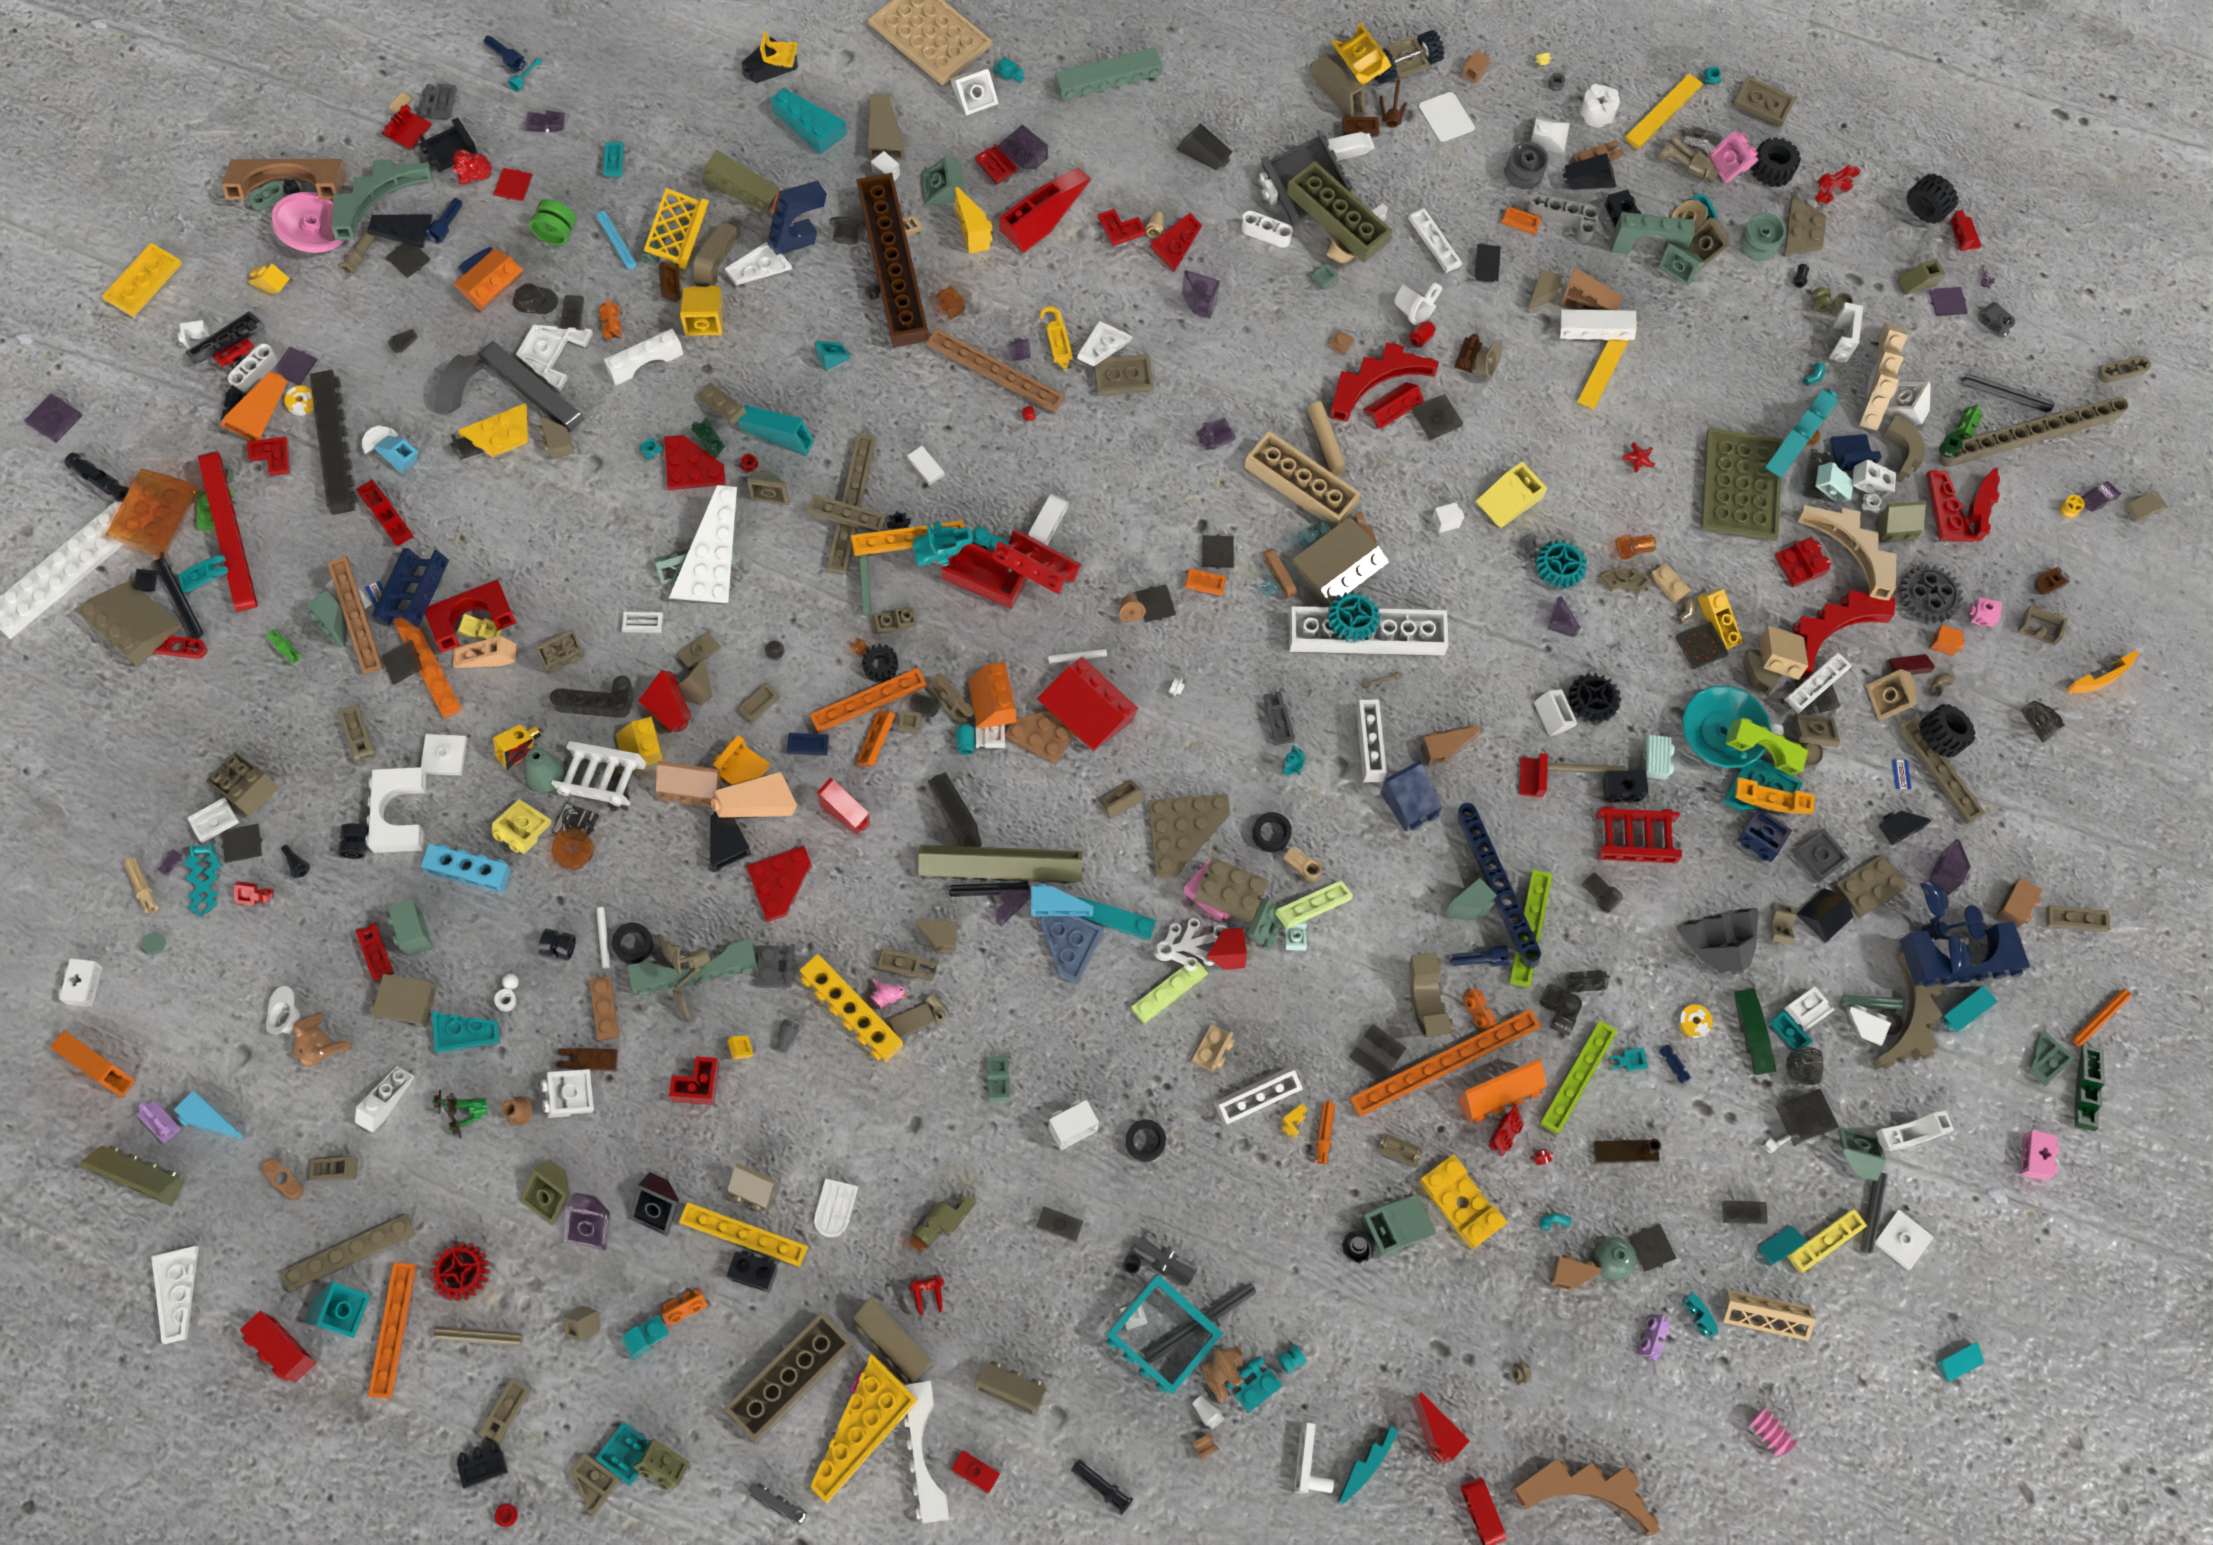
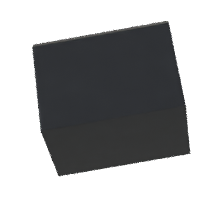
M1825 888L1796 914L1825 943L1854 917L1846 896Z

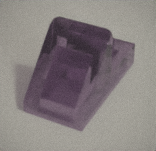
M1028 890L998 891L999 897L1007 904L1001 905L996 911V922L1001 927L1030 900V892Z

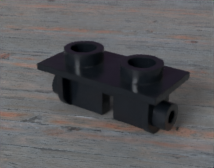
M231 385V389L225 393L224 407L227 409H223L220 421L246 396L244 392L234 385Z

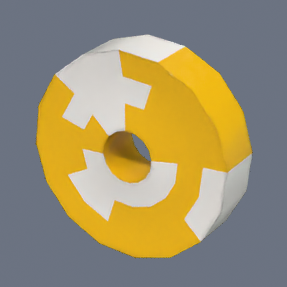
M300 385L289 389L285 394L284 402L289 412L302 416L314 410L317 399L312 389Z
M1692 1004L1687 1006L1678 1018L1681 1031L1692 1038L1705 1036L1713 1025L1711 1013L1701 1005ZM1693 1018L1697 1019L1699 1023L1695 1024Z

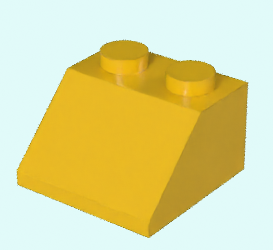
M652 717L632 721L615 734L619 750L639 754L647 762L645 766L655 764L658 761H664Z

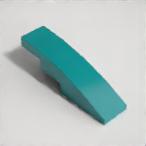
M1390 1426L1385 1433L1381 1446L1376 1443L1370 1446L1364 1463L1359 1460L1354 1461L1337 1502L1338 1504L1342 1505L1349 1500L1374 1474L1390 1450L1399 1431L1398 1429Z

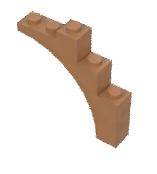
M1557 1458L1511 1490L1524 1510L1554 1496H1590L1622 1510L1642 1528L1647 1536H1652L1661 1530L1658 1527L1659 1522L1657 1518L1644 1507L1645 1502L1638 1493H1634V1490L1640 1486L1637 1482L1638 1477L1627 1466L1619 1469L1604 1480L1602 1470L1592 1462L1570 1476L1567 1465Z

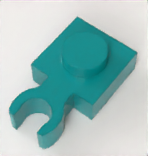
M1644 1047L1623 1050V1057L1614 1055L1609 1059V1061L1616 1060L1618 1062V1066L1611 1068L1613 1071L1619 1070L1621 1067H1625L1626 1072L1646 1070L1648 1068Z

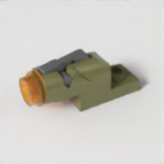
M971 1194L966 1198L963 1196L956 1205L957 1210L944 1201L937 1203L934 1207L927 1206L914 1227L913 1233L910 1235L911 1239L908 1242L918 1251L923 1252L924 1249L927 1250L942 1235L941 1231L950 1237L977 1203L976 1198Z

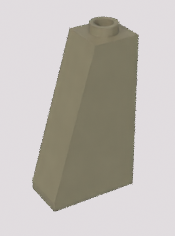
M1326 55L1311 63L1312 78L1346 117H1362L1365 115L1364 85Z
M871 94L868 135L869 159H875L883 151L893 159H905L904 143L889 94Z

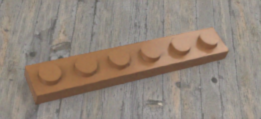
M345 556L327 562L362 673L367 675L384 669L349 558Z

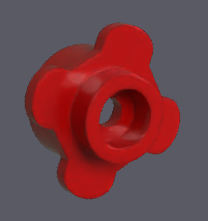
M1540 1149L1535 1151V1155L1531 1156L1530 1159H1534L1536 1165H1542L1551 1162V1155L1554 1153L1547 1151V1149Z

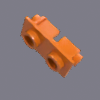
M606 298V303L601 304L599 308L601 321L605 322L602 323L603 336L606 339H611L614 335L622 338L619 308L615 303Z
M1473 988L1462 996L1480 1033L1497 1025V1018H1495L1491 1008L1486 1010L1484 1008L1488 1003L1482 991H1479L1478 988L1475 990Z
M694 1288L681 1295L682 1303H679L678 1299L675 1298L663 1304L660 1312L668 1326L678 1323L683 1318L697 1313L708 1306L700 1288L697 1290Z

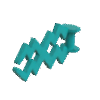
M214 844L190 846L191 854L183 863L193 870L185 879L196 885V889L187 896L194 900L187 908L201 917L203 914L196 908L198 904L202 901L209 904L204 911L205 914H208L218 904L213 899L219 894L210 888V885L219 877L214 872L222 867L215 855L216 847ZM210 853L205 860L212 863V865L205 870L197 865L201 859L196 856L198 854ZM202 872L209 876L204 882L196 878ZM203 892L209 894L205 900L200 897Z

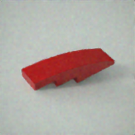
M373 479L356 489L397 547L414 537Z

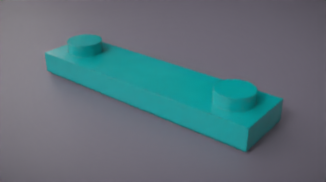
M1078 897V899L1093 906V916L1078 917L1096 925L1143 939H1151L1156 923L1155 919Z

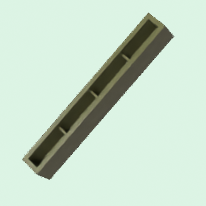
M920 845L918 875L927 878L943 876L949 879L964 877L965 879L984 878L986 880L1005 879L1007 881L1021 879L1029 882L1045 880L1051 883L1056 881L1076 883L1082 880V851Z

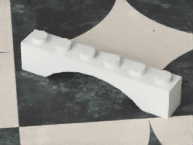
M931 1381L907 1384L905 1386L919 1399L904 1417L905 1428L910 1427L911 1436H907L908 1450H913L914 1459H910L911 1473L916 1472L917 1482H913L914 1496L919 1495L920 1505H916L917 1519H922L923 1524L949 1520L946 1494L937 1487L930 1477L923 1457L922 1439L924 1427L934 1407Z

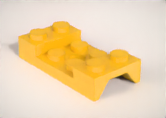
M1361 22L1357 24L1356 34L1345 42L1334 39L1331 41L1339 57L1346 63L1355 79L1362 85L1391 67L1386 54Z
M1453 1154L1421 1178L1419 1184L1469 1248L1474 1250L1508 1222L1495 1206L1492 1207L1466 1174L1467 1170ZM1457 1198H1465L1468 1203L1467 1208H1460L1457 1205Z

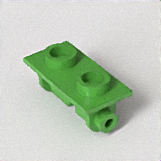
M1980 404L1966 407L1963 410L1962 417L1956 425L1954 432L1962 440L1974 436L1975 428L1978 427L1982 418V411L1978 409Z

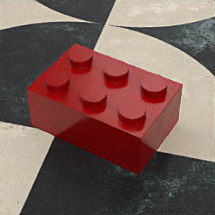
M261 1310L240 1329L244 1334L242 1337L243 1341L248 1346H253L256 1350H259L256 1353L263 1362H268L274 1366L271 1370L280 1379L283 1378L285 1381L292 1380L297 1382L317 1363L273 1316Z

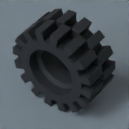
M874 644L871 646V650L867 648L862 659L865 675H869L870 680L875 678V682H879V679H882V682L886 681L885 678H888V680L892 679L891 675L895 676L896 670L898 671V658L894 649H888L886 644L884 647H882V644H878V647H875ZM878 657H883L888 661V664L885 668L877 669L873 666V661Z

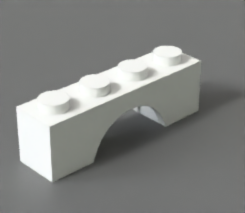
M670 329L604 359V362L616 386L633 378L635 371L643 364L652 360L668 362L682 356L683 351L678 337L673 329Z

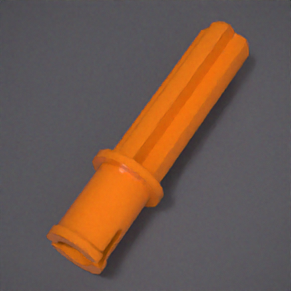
M1331 1101L1323 1102L1319 1135L1315 1141L1317 1144L1315 1163L1321 1161L1320 1164H1328L1329 1147L1332 1146L1330 1140L1335 1111V1103Z

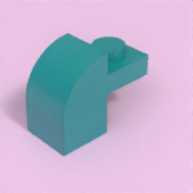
M657 1315L644 1324L637 1325L622 1336L621 1341L634 1361L651 1351L654 1344L670 1334L661 1317Z

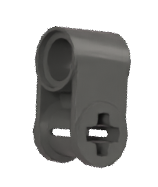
M1996 302L1990 303L1977 315L1981 324L2001 338L2006 337L2010 333V328L2016 322L2015 318Z

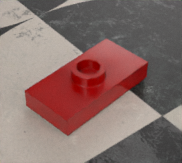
M962 1450L951 1468L953 1472L988 1494L1000 1476L999 1472Z

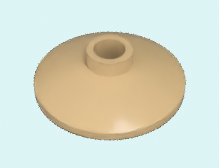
M1689 200L1683 202L1674 210L1672 218L1694 220L1695 230L1705 222L1707 209L1700 201Z

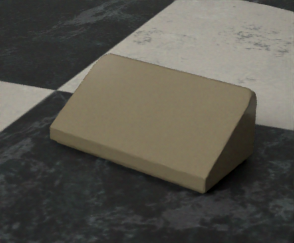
M1132 780L1098 798L1099 803L1111 819L1144 800L1141 789Z

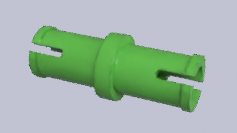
M277 629L272 630L275 635L269 631L266 636L267 639L276 646V650L283 654L291 664H295L296 661L298 662L301 659V654L292 647V643L285 639Z

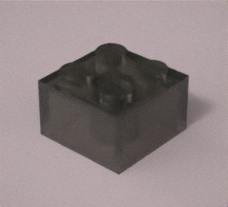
M1820 1088L1785 1101L1776 1107L1787 1133L1791 1136L1793 1146L1831 1133L1839 1127Z

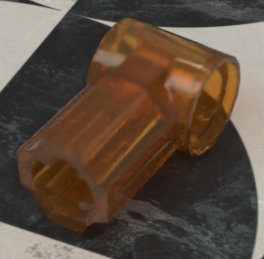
M1652 534L1638 537L1623 535L1615 540L1619 557L1622 560L1633 558L1636 554L1649 553L1656 550V540Z

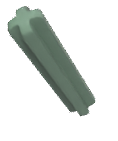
M1844 995L1841 999L1842 1006L1854 1007L1855 1004L1864 1008L1901 1010L1904 1007V1002L1901 998Z

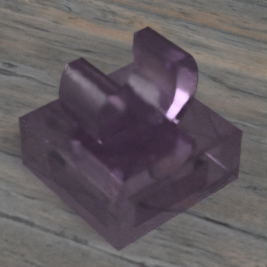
M1021 337L1014 338L1013 342H1010L1012 361L1031 358L1028 339L1022 340Z

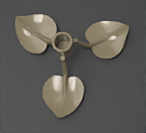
M658 934V941L665 960L670 966H674L679 975L682 974L681 963L686 962L690 969L694 968L672 992L677 1009L682 1016L690 1022H695L689 1016L685 1001L680 994V988L695 973L701 971V966L711 962L709 954L703 947L694 952L680 955V946L674 945L669 941L666 942L663 938L664 935Z

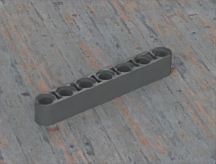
M491 341L478 353L485 364L557 424L566 427L568 432H571L584 420L578 410L494 341Z

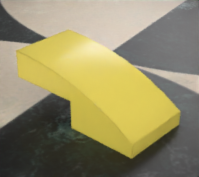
M464 614L457 634L483 641L500 636L502 629L498 631L494 621L486 618L483 621Z

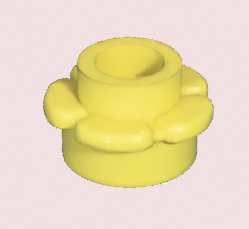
M1550 52L1535 55V62L1539 63V66L1549 64V60L1552 59Z

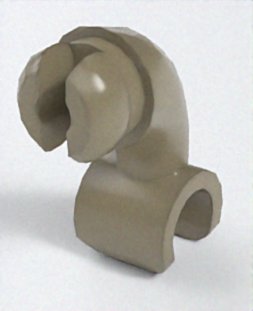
M1949 673L1939 675L1935 679L1933 687L1929 690V694L1932 695L1934 690H1937L1939 697L1944 692L1942 684L1952 685L1955 682V676Z

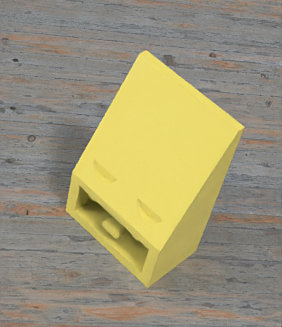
M1522 461L1504 474L1476 500V503L1501 529L1542 500L1547 487Z

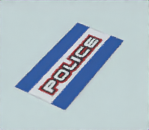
M380 581L365 587L375 607L384 590Z
M1892 760L1896 789H1911L1908 760Z

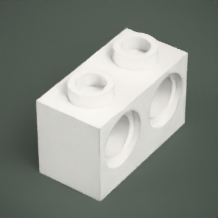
M1868 459L1854 466L1852 486L1866 493L1876 494L1881 499L1895 493V472Z

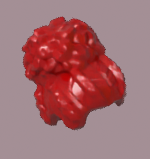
M458 150L454 153L452 162L456 164L453 167V172L458 173L460 185L470 184L473 180L482 181L483 179L490 178L492 166L485 155L482 153L470 154L466 150Z

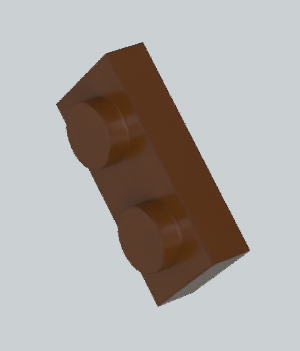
M1343 117V136L1357 132L1378 136V117Z
M662 262L659 264L661 297L677 302L681 299L678 267Z

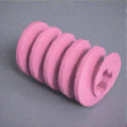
M1765 1406L1753 1416L1748 1427H1757L1755 1435L1763 1433L1761 1442L1770 1441L1767 1448H1776L1774 1456L1784 1455L1798 1443V1440L1790 1441L1793 1436L1791 1432L1784 1434L1786 1427L1784 1425L1778 1427L1780 1420L1778 1418L1771 1420L1774 1414L1773 1412L1765 1413L1767 1410V1406Z

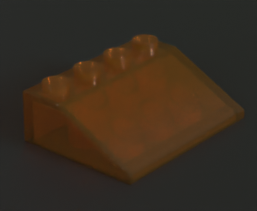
M141 468L107 530L106 536L156 558L162 557L164 559L197 497L199 487L176 477Z

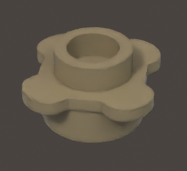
M1520 1361L1519 1364H1513L1512 1375L1517 1385H1522V1382L1527 1383L1532 1377L1530 1366L1523 1361Z

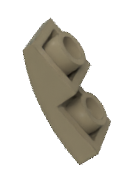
M913 607L895 608L893 612L874 613L873 615L876 634L891 633L917 626Z

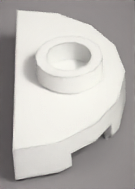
M378 425L370 428L362 439L364 455L374 450V446L386 436L398 437V434L392 428L390 429L385 426Z

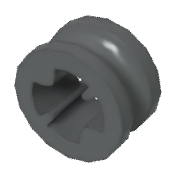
M1561 73L1552 74L1548 83L1549 88L1553 91L1562 90L1566 81L1564 75Z

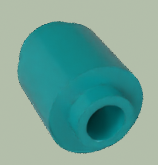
M961 724L955 729L956 749L961 755L973 754L976 748L975 728L971 727L970 724Z

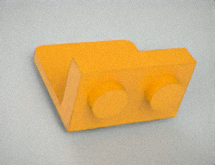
M739 735L727 743L726 749L722 754H718L714 758L712 764L713 769H718L720 777L731 785L761 778L770 768L769 762L746 747L745 740Z

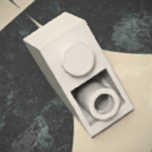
M1857 1004L1854 1007L1848 1006L1847 1012L1857 1035L1882 1046L1891 1025L1890 1022L1886 1021L1887 1017L1877 1012L1874 1013V1016L1866 1013L1867 1008Z

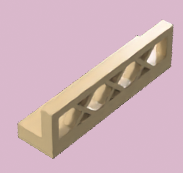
M1727 1289L1725 1295L1727 1306L1722 1319L1723 1323L1809 1341L1816 1320L1812 1307ZM1732 1309L1742 1311L1744 1314L1739 1318L1730 1317ZM1758 1314L1762 1315L1765 1320L1756 1323L1751 1320V1317ZM1781 1319L1786 1322V1325L1780 1328L1774 1327L1772 1322ZM1798 1324L1807 1325L1805 1333L1795 1331L1793 1327Z

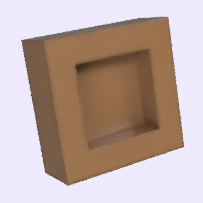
M1338 330L1328 347L1345 355L1352 345L1354 338Z

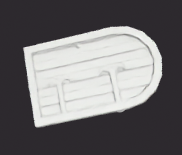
M825 1178L814 1219L816 1229L821 1235L834 1238L840 1236L846 1230L850 1222L858 1186Z

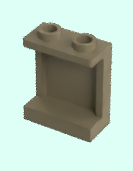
M383 974L382 980H379L376 990L378 993L376 1000L372 1001L371 1014L379 1020L387 1018L414 1023L417 1027L426 1028L437 991L436 986L431 982Z

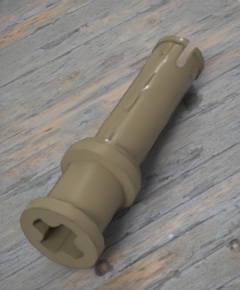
M366 230L354 249L347 252V257L344 262L339 264V268L348 275H354L356 267L363 262V255L376 236L368 234Z

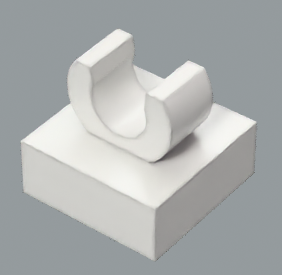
M1142 1305L1124 1324L1126 1331L1147 1324ZM1126 1307L1121 1308L1120 1313H1122Z

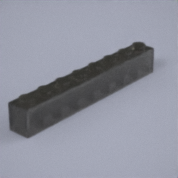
M333 370L310 373L327 507L332 515L356 511L355 503L358 501L355 491L353 492L352 488L355 486V480L350 473L353 465L351 459L348 458V453H351L348 441L346 442L348 430L343 420H346L344 409L341 408V404H344L342 393H339V388L342 387L339 376L336 377Z

